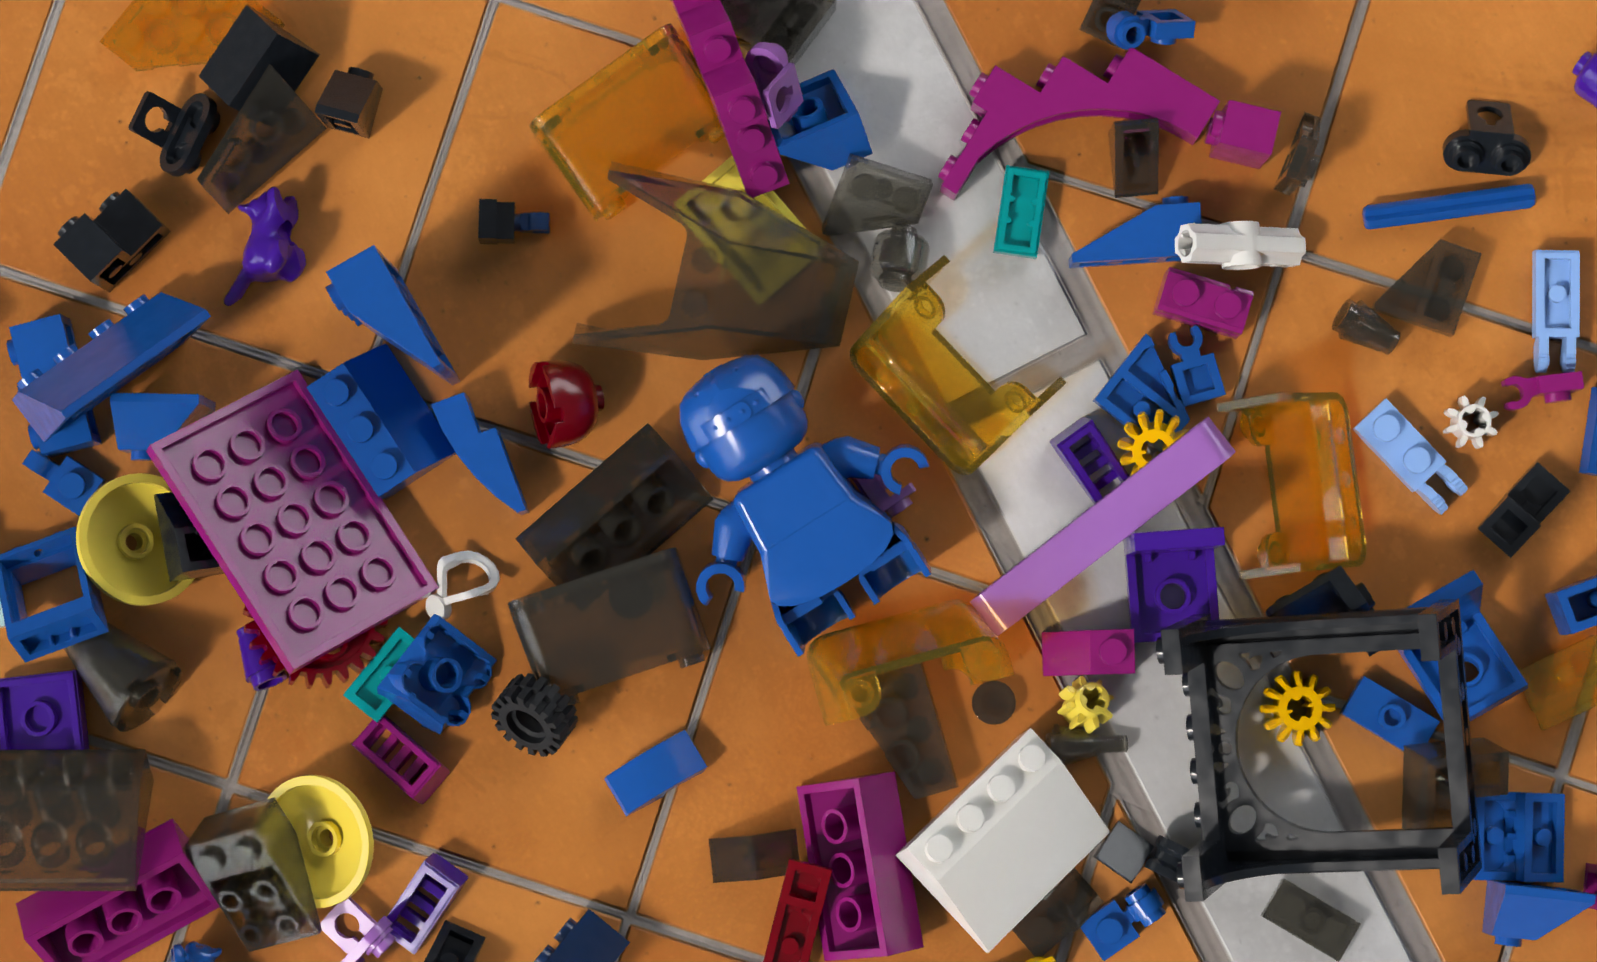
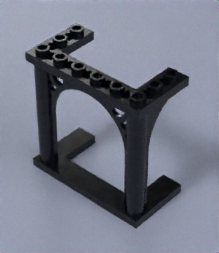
M1459 598L1441 599L1430 607L1218 620H1211V613L1193 614L1161 630V637H1158L1156 641L1159 664H1164L1165 675L1182 674L1183 693L1186 697H1190L1191 714H1188L1186 718V732L1190 741L1194 740L1195 758H1192L1190 762V776L1192 783L1198 784L1199 802H1196L1194 806V820L1196 827L1202 828L1203 841L1181 857L1182 862L1177 864V883L1179 888L1185 891V902L1204 901L1227 882L1258 876L1440 869L1442 895L1461 894L1482 869ZM1420 649L1421 662L1438 661L1453 827L1356 831L1313 830L1296 825L1279 816L1255 793L1247 780L1240 761L1238 726L1241 712L1251 691L1275 667L1289 660L1309 655ZM1281 651L1282 653L1275 657L1272 652ZM1241 653H1249V659L1261 655L1262 664L1260 668L1252 669L1249 661ZM1229 662L1239 668L1244 677V684L1241 688L1233 689L1222 683L1217 675L1219 663ZM1218 694L1231 700V710L1229 713H1223L1219 710V708L1223 707V702ZM1222 742H1228L1231 745L1230 753L1226 754L1223 752ZM1224 763H1228L1229 765L1224 768ZM1234 782L1239 788V797L1228 803L1227 798L1231 793V788H1226V784ZM1249 805L1256 811V821L1253 827L1244 833L1234 831L1230 823L1233 812L1240 806ZM1266 823H1271L1276 827L1278 836L1266 833V839L1257 838L1263 832ZM1289 834H1292L1298 838H1289Z

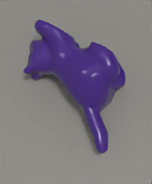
M271 187L267 192L262 193L260 197L251 200L247 204H240L238 206L240 211L250 217L252 231L243 252V269L239 272L231 289L224 298L226 306H231L240 300L253 281L268 283L283 280L291 283L304 271L306 266L304 251L290 239L291 232L298 220L299 210L297 201L294 196H287L283 200L277 187Z

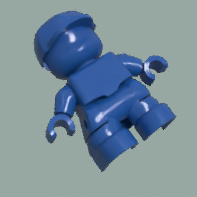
M746 355L723 365L721 364L703 375L685 393L679 405L680 425L691 452H695V458L699 465L703 468H709L717 478L728 482L740 481L747 477L751 480V482L738 490L734 500L724 507L715 519L711 554L716 556V560L709 562L702 569L696 582V593L699 601L707 606L714 596L708 586V579L715 574L728 575L733 579L735 591L745 592L746 578L737 563L738 561H744L750 543L753 540L761 556L776 622L799 657L804 654L806 644L818 634L845 618L851 620L856 617L855 611L838 588L855 576L859 575L861 585L875 605L880 602V598L885 593L918 572L922 571L925 577L931 575L929 563L915 542L911 540L905 528L895 521L892 522V519L882 509L857 491L848 479L873 480L874 475H880L886 487L900 495L902 482L897 481L892 475L891 467L893 463L902 457L913 459L919 468L929 467L926 455L919 448L911 444H900L891 448L886 454L880 453L881 447L850 436L834 438L824 444L814 442L796 453L794 448L803 440L808 428V419L803 410L804 399L802 395L794 389V384L773 362L759 355Z

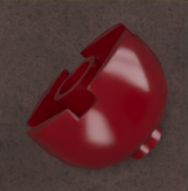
M548 360L534 362L529 375V388L537 387L536 402H529L534 429L540 443L548 444L546 448L550 449L580 442L590 434L597 423L598 411L604 409V394L601 386L594 384L590 374L581 365L571 361Z

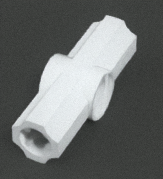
M1233 221L1220 225L1188 223L1180 226L1179 233L1175 237V254L1179 255L1182 263L1220 264L1224 270H1248L1261 266L1295 267L1300 265L1301 259L1306 253V239L1302 237L1298 228L1259 227V222Z

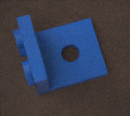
M1474 570L1406 607H1430L1441 599L1459 598L1464 662H1470L1475 665L1479 673L1474 680L1466 682L1470 721L1528 688V683L1480 612L1483 583ZM1420 649L1398 650L1443 720L1438 661L1421 662Z

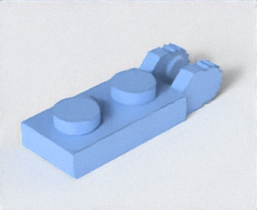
M1535 250L1532 252V338H1535L1533 347L1534 370L1536 373L1547 372L1550 362L1549 339H1562L1560 348L1562 373L1575 372L1576 339L1580 337V252L1576 250Z
M1387 398L1383 399L1353 428V431L1411 492H1416L1439 515H1442L1448 509V506L1443 497L1425 483L1434 473L1439 476L1453 493L1462 496L1468 490L1462 479L1445 465L1447 461Z

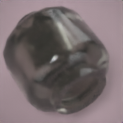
M896 224L892 226V229L880 232L874 240L870 261L871 275L878 281L879 286L888 291L901 293L911 291L914 286L922 283L926 276L930 253L928 241L923 236L917 234L916 228L905 224Z

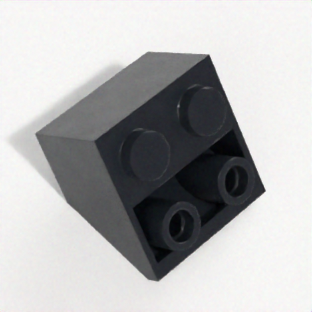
M173 492L155 494V506L170 582L225 574Z

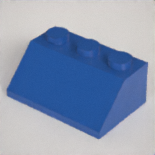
M386 343L340 364L306 387L377 496L381 499L387 500L456 454L443 433L439 422Z

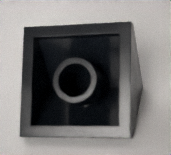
M247 4L199 74V77L228 106L272 126L320 54Z

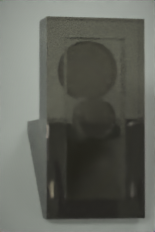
M1073 868L1012 931L1035 957H1043L1071 931L1075 933L1104 901L1081 874Z

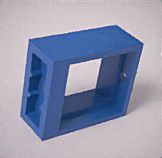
M76 527L56 532L51 536L24 546L15 547L8 552L0 554V600L7 637L25 663L109 632L101 592L89 579L79 560L76 546ZM77 565L83 597L27 617L21 585Z

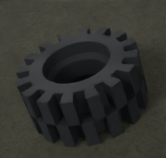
M528 673L525 677L523 674H519L509 682L493 703L491 708L494 710L491 713L492 719L497 720L495 726L498 731H506L503 737L508 742L511 739L517 742L515 747L519 750H522L525 746L528 748V754L534 756L537 752H539L541 757H547L549 753L553 755L576 727L575 724L578 722V716L574 715L577 711L575 705H567L571 700L567 694L560 695L558 693L560 687L555 683L550 687L547 685L548 679L542 676L536 681L534 674Z

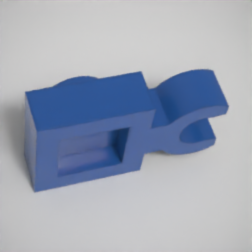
M1198 326L1190 328L1193 338L1190 346H1182L1178 342L1175 332L1168 335L1169 348L1173 353L1180 356L1181 362L1171 365L1170 370L1179 399L1184 407L1226 395L1214 353L1203 356L1200 354L1199 348L1203 342V335Z

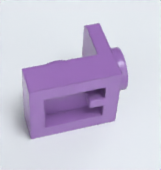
M874 475L873 480L851 478L860 492L884 512H888L891 518L913 504L909 498L916 491L912 483L902 488L900 495L895 493L889 497L885 491L888 488L880 475Z

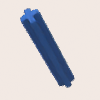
M1521 184L1367 205L1363 208L1362 218L1365 228L1371 230L1527 209L1535 205L1536 196L1532 184Z

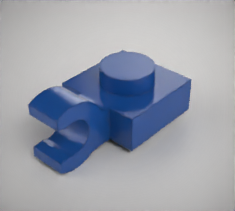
M32 449L22 463L30 470L49 480L43 493L80 516L84 505L91 495L106 482L104 478L70 456H66L61 465H59L47 456L42 455L41 452Z

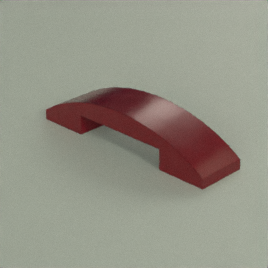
M789 858L763 962H809L832 868Z

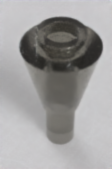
M1054 724L1052 733H1047L1045 736V744L1059 757L1065 766L1099 756L1100 753H1123L1128 751L1127 735L1100 736L1098 733L1092 732L1088 734L1085 730L1077 728L1070 730L1068 726Z

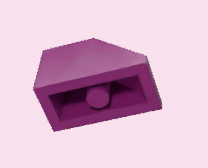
M1134 629L1041 632L1043 676L1135 674Z

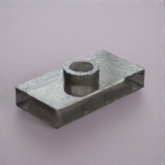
M1285 878L1280 880L1260 915L1338 962L1361 923Z

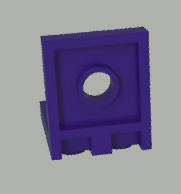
M1224 527L1133 533L1123 540L1130 629H1134V643L1156 642L1157 638L1161 637L1162 629L1193 614L1211 613V620L1219 619L1214 549L1225 545ZM1167 584H1177L1184 591V602L1177 609H1169L1161 601V590Z

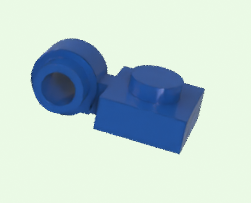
M1176 9L1137 11L1136 15L1128 11H1120L1109 18L1106 25V33L1112 43L1125 50L1138 47L1144 41L1145 36H1149L1150 41L1156 44L1173 45L1176 44L1177 39L1194 38L1196 21Z
M1144 883L1124 897L1128 903L1125 910L1122 911L1117 902L1112 899L1077 923L1103 961L1140 937L1131 923L1140 921L1144 927H1147L1166 913L1162 907L1165 902L1155 888L1150 889Z

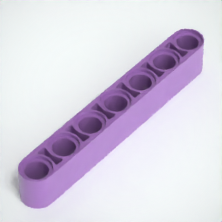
M1206 417L984 589L970 603L995 635L999 636L1219 467L1236 452L1212 420Z

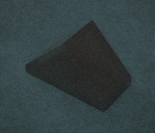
M1158 118L1113 122L1108 132L1115 198L1158 194Z
M796 828L709 838L713 883L753 881L785 876L789 858L799 860Z

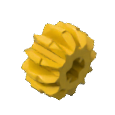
M1157 409L1154 422L1149 421L1148 415L1144 411L1138 413V422L1141 429L1134 423L1126 422L1124 430L1130 437L1119 438L1117 446L1123 450H1129V452L1120 457L1121 465H1129L1136 462L1130 476L1161 453L1156 451L1153 455L1148 454V443L1144 442L1155 443L1160 439L1164 442L1162 450H1165L1189 431V429H1183L1174 432L1180 423L1178 416H1173L1168 424L1162 423L1164 411Z
M1292 671L1290 685L1282 675L1274 678L1275 684L1280 690L1279 693L1274 689L1264 688L1262 693L1265 697L1272 699L1273 704L1260 705L1259 712L1273 713L1274 717L1263 724L1266 730H1271L1281 725L1276 736L1277 741L1285 742L1292 731L1294 745L1302 746L1304 731L1312 741L1316 742L1320 740V734L1315 727L1316 724L1325 729L1331 728L1332 722L1322 717V712H1333L1336 710V705L1332 703L1322 704L1321 699L1327 697L1331 693V689L1326 686L1314 691L1318 683V676L1311 674L1303 685L1301 672ZM1304 699L1305 703L1302 704V707H1307L1306 715L1295 716L1292 719L1289 713L1293 712V710H1288L1287 708L1289 701Z

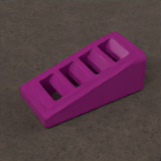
M386 715L379 723L372 720L351 744L407 795L420 804H424L450 774V770ZM386 729L389 730L392 734L375 753L371 750V747ZM400 741L405 744L389 763L384 761ZM415 753L418 756L417 759L403 775L398 773ZM427 766H429V767L423 772V774L418 778V780L412 785V783H413V782L416 780V778L422 773V771H423Z

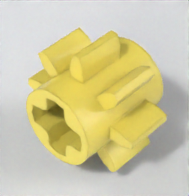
M1080 676L1072 682V686L1067 685L1058 694L1065 701L1057 713L1063 715L1064 719L1069 723L1070 730L1075 727L1084 726L1086 732L1090 734L1099 728V723L1104 724L1113 716L1107 708L1110 701L1114 699V696L1108 694L1107 690L1102 686V680L1100 679L1097 682L1087 683L1085 677Z

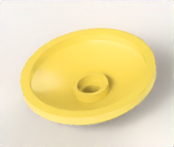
M136 473L113 479L102 485L91 495L79 516L76 530V546L83 569L99 590L112 599L125 604L147 606L165 602L183 592L195 579L172 582L169 580L154 500L155 494L172 492L163 477ZM128 535L136 539L137 546L135 550H130L126 545Z
M304 775L282 783L266 800L257 824V849L262 867L274 887L287 899L308 908H326L342 903L360 889L369 874L373 860L374 840L368 815L358 798L346 786L330 777ZM330 831L333 835V842L331 841L329 836Z

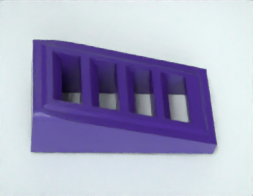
M1082 417L1050 440L1052 447L1094 504L1103 498L1099 490L1116 478L1122 483L1130 477L1092 419ZM1086 435L1089 440L1072 452L1069 447ZM1097 449L1100 455L1082 467L1079 461ZM1108 464L1111 469L1092 482L1089 476Z
M432 853L426 858L387 916L393 923L391 925L393 929L391 934L396 938L395 941L415 955L469 877L436 853ZM420 887H423L440 900L438 904L418 891ZM410 901L429 914L428 919L407 906ZM400 915L420 929L418 934H415L397 921Z

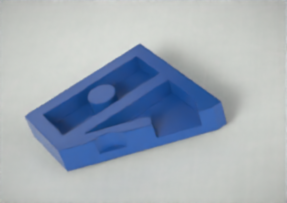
M1145 334L1093 399V402L1121 424L1125 425L1126 422H1131L1140 429L1138 413L1144 411L1148 415L1149 421L1154 422L1156 410L1161 409L1164 411L1162 423L1168 424L1175 415L1180 418V423L1174 430V432H1178L1186 426L1190 418L1182 401L1177 397L1173 388L1174 384L1167 370L1164 369L1157 355L1152 338ZM1158 439L1155 443L1145 442L1154 450L1163 451L1164 442Z

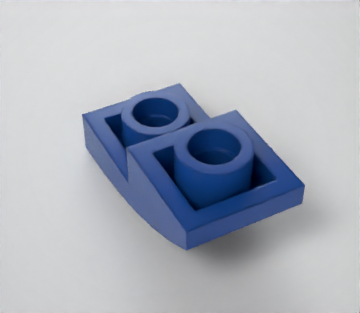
M683 730L607 775L604 780L627 817L664 797L667 791L703 773L707 765L686 730Z

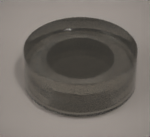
M987 681L979 685L974 691L971 706L979 720L986 724L997 725L1007 721L1012 716L1016 707V699L1011 688L1005 683Z

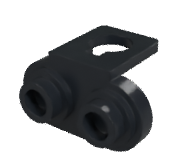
M146 91L129 124V130L161 147L160 166L162 170L172 176L179 177L185 173L191 174L199 167L202 159L200 151L207 136L218 128L220 114L217 112L216 102L202 93L190 97L181 109L160 96ZM153 107H159L163 112V118L169 121L165 130L158 128L150 131L147 128L145 118Z
M1468 100L1466 112L1469 129L1456 131L1445 139L1442 147L1445 163L1450 168L1462 172L1513 176L1522 172L1530 163L1531 151L1527 140L1514 133L1510 105L1500 102ZM1492 112L1497 114L1501 120L1496 121L1495 125H1487L1486 120L1482 119L1478 113Z

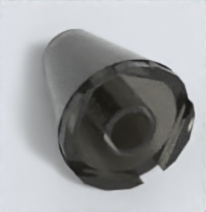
M107 622L109 632L66 647L64 650L108 722L119 731L126 732L137 728L155 715L149 708L159 698L166 704L180 683L182 670L171 658Z

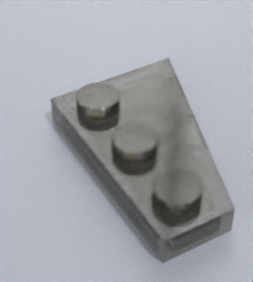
M269 64L197 180L229 214L327 128Z
M922 659L836 684L843 696L848 699L859 715L858 718L867 731H870L885 753V757L915 800L959 787Z

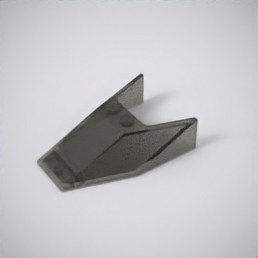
M611 161L607 179L681 223L687 232L670 314L664 322L616 329H604L577 323L572 343L696 360L840 346L859 260L741 190Z

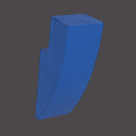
M463 392L431 404L443 433L458 457L475 478L494 496L520 515L529 513L500 431L495 427L481 432L469 396Z

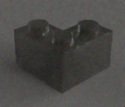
M1484 737L1472 738L1476 798L1507 795L1509 751ZM1445 741L1404 745L1402 829L1453 827Z

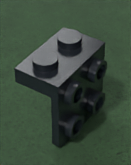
M1340 565L1330 572L1318 575L1311 583L1296 592L1280 597L1266 610L1265 614L1268 617L1374 610L1375 602L1365 585L1361 582L1355 586ZM1372 651V652H1366V653H1367V654L1369 655V657H1370V656H1372L1373 654H1375V653H1377V652H1379V651Z

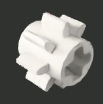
M1464 395L1458 398L1459 410L1452 408L1444 410L1443 413L1451 419L1450 426L1442 431L1443 434L1453 433L1458 438L1455 447H1463L1468 440H1471L1474 448L1479 449L1483 447L1482 435L1491 437L1497 435V430L1490 426L1491 419L1495 418L1499 413L1498 411L1489 412L1483 407L1486 401L1485 397L1478 398L1474 404L1470 405L1468 398ZM1473 413L1475 415L1473 422L1479 425V428L1468 432L1466 430L1468 423L1462 417Z

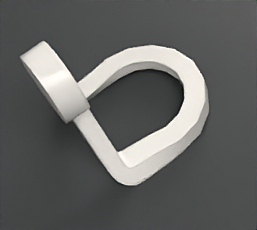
M469 550L441 557L437 564V585L439 588L437 593L428 596L426 599V610L429 617L431 618L436 614L446 620L451 615L452 603L488 595L493 592L500 580L496 565L488 557ZM461 563H472L481 567L488 575L489 583L447 597V571Z

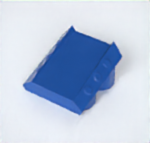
M434 614L379 684L377 694L384 696L422 724L421 727L441 734L447 726H460L466 722L471 713L469 697L475 689H481L487 685L492 676V667L497 662V659L441 616Z

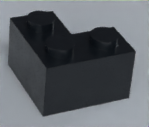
M127 189L121 194L115 192L105 199L99 207L101 213L95 219L86 213L80 218L74 216L69 219L58 231L60 238L53 244L90 282L109 293L171 232Z

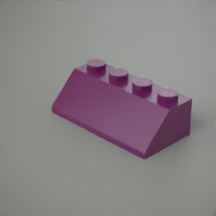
M895 771L797 786L808 862L832 868L818 923L824 961L884 957L923 948L912 873L896 856L907 844Z
M173 818L16 903L24 940L44 962H120L224 905L194 845Z

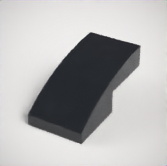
M1536 460L1477 528L1511 558L1541 527L1540 523L1571 491Z

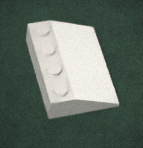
M1030 728L1014 739L916 834L896 856L986 953H989L1110 831L1063 762Z

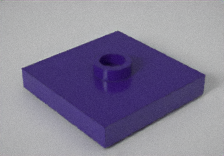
M81 669L0 679L1 767L91 757Z

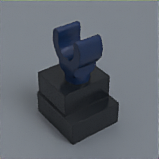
M479 199V243L496 245L497 243L515 244V231L550 234V213L532 212L515 214V202Z

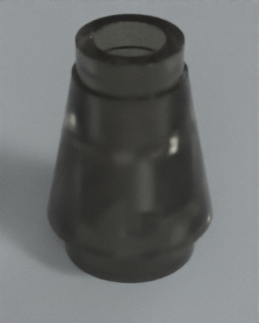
M1348 299L1337 312L1332 324V330L1339 333L1340 339L1378 352L1381 351L1386 355H1389L1394 350L1401 336V332L1394 329L1393 326L1362 300L1356 303Z

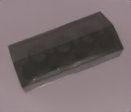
M647 423L515 539L535 564L583 614L611 589L617 579L628 575L714 498L671 447Z

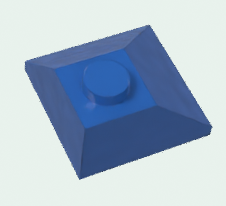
M834 69L799 83L804 101L798 107L796 114L779 129L771 128L770 121L768 120L780 155L833 171L843 166L852 165L859 159L873 154L859 112Z
M110 393V405L118 450L131 453V460L152 461L146 452L150 444L215 412L216 402L200 394Z
M1487 880L1482 932L1495 936L1494 944L1521 947L1522 939L1537 940L1594 905L1596 894L1576 889Z

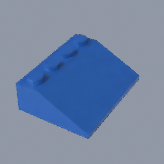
M375 245L326 271L332 284L326 286L329 296L339 311L342 310L345 316L348 315L350 320L355 321L357 326L364 324L373 333L454 386L461 382L397 268Z
M160 292L150 300L143 294L123 309L127 316L114 324L109 318L89 332L88 335L92 338L89 343L80 349L73 343L53 358L57 365L43 374L37 368L17 383L21 390L17 392L12 401L43 442H46L108 398L110 393H115L183 345L211 317L208 311L163 292Z

